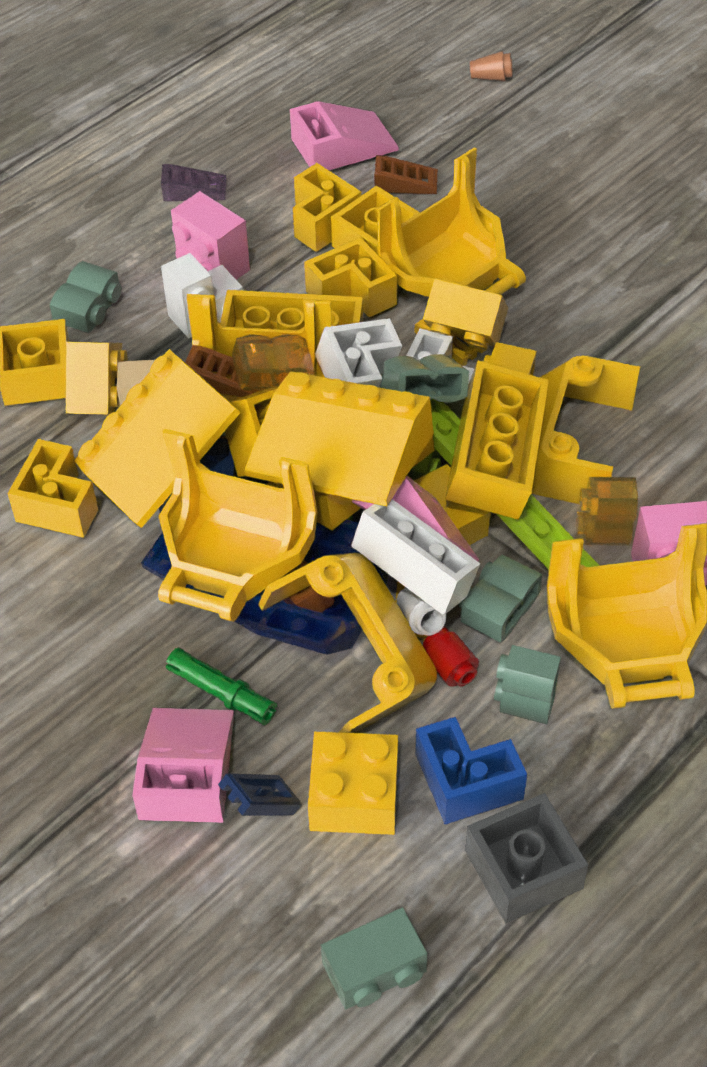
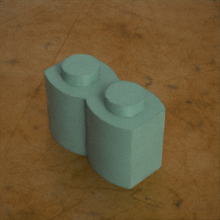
M84 261L79 262L71 271L67 282L59 287L50 302L52 319H65L66 326L87 333L91 332L96 325H100L103 322L106 309L112 303H116L121 295L122 287L119 284L118 273Z
M433 354L420 360L410 356H396L384 362L383 387L385 389L429 396L430 400L433 398L440 402H456L467 397L469 371L449 356Z
M503 554L493 563L488 562L480 574L479 582L473 588H470L467 597L459 603L461 622L501 643L508 637L520 617L529 610L541 591L542 574Z
M512 645L509 655L502 654L497 668L496 678L499 679L494 694V700L500 701V713L548 725L557 689L561 657Z

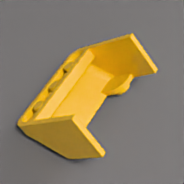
M582 355L573 357L540 376V378L549 380L531 494L606 510L613 466L577 459L579 453L577 440L569 434L554 431L564 397L632 411L640 372L639 366Z
M346 553L323 556L267 585L258 603L262 611L310 585L318 594L325 597H335L341 594L383 663L376 669L372 678L373 690L381 703L348 721L339 732L358 733L423 696L434 686L437 679V671L433 662L411 629L407 619L376 568L364 555L360 553Z

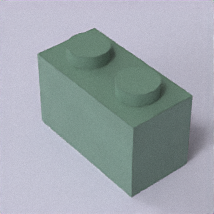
M403 907L321 944L322 964L345 1010L355 1005L358 1007L368 1006L377 1001L383 992L397 985L399 988L411 986L422 978L423 973L427 972L428 953Z

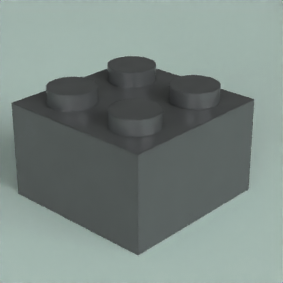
M545 793L467 826L465 852L505 924L584 888L588 863Z

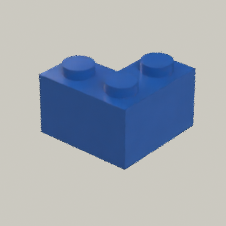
M456 717L416 729L415 755L444 824L524 800L527 772L511 739L471 751Z

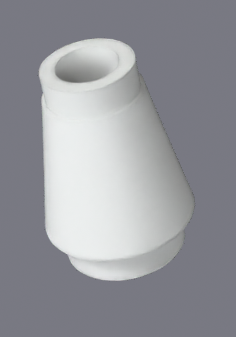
M404 588L399 592L396 600L397 605L416 634L431 636L443 628L446 622V614L442 615L408 588Z

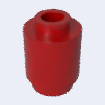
M443 627L438 633L427 636L422 646L433 662L437 673L448 686L458 685L462 687L469 684L476 677L479 659L456 632L449 631Z

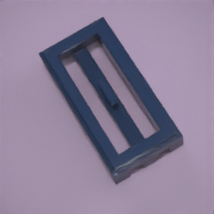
M226 773L218 784L223 791H232L228 796L232 803H242L237 809L242 816L294 815L302 805L280 775Z

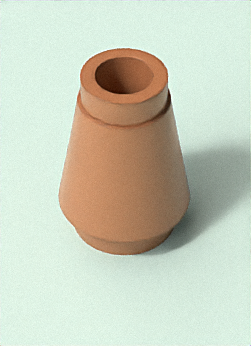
M501 51L470 61L471 78L506 81V78L513 77L511 53L504 54Z

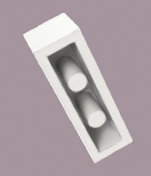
M391 499L388 506L373 504L362 512L351 545L442 615H445L467 597L480 566L478 561L393 499Z

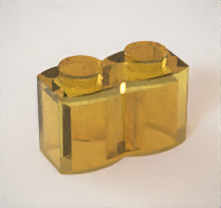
M249 334L236 338L232 359L239 388L242 390L262 391L280 386L290 371L303 372L309 375L314 373L307 342L302 336L282 334L269 338L267 336Z
M589 477L587 488L580 489V511L583 512H577L576 533L577 535H583L584 545H630L633 522L635 521L638 507L636 477Z

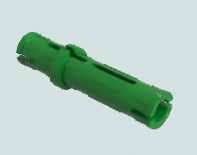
M179 647L175 648L168 656L166 661L168 663L166 665L168 671L179 675L203 691L217 697L224 702V706L227 709L238 710L264 726L273 718L277 703L252 690L246 681L230 678Z

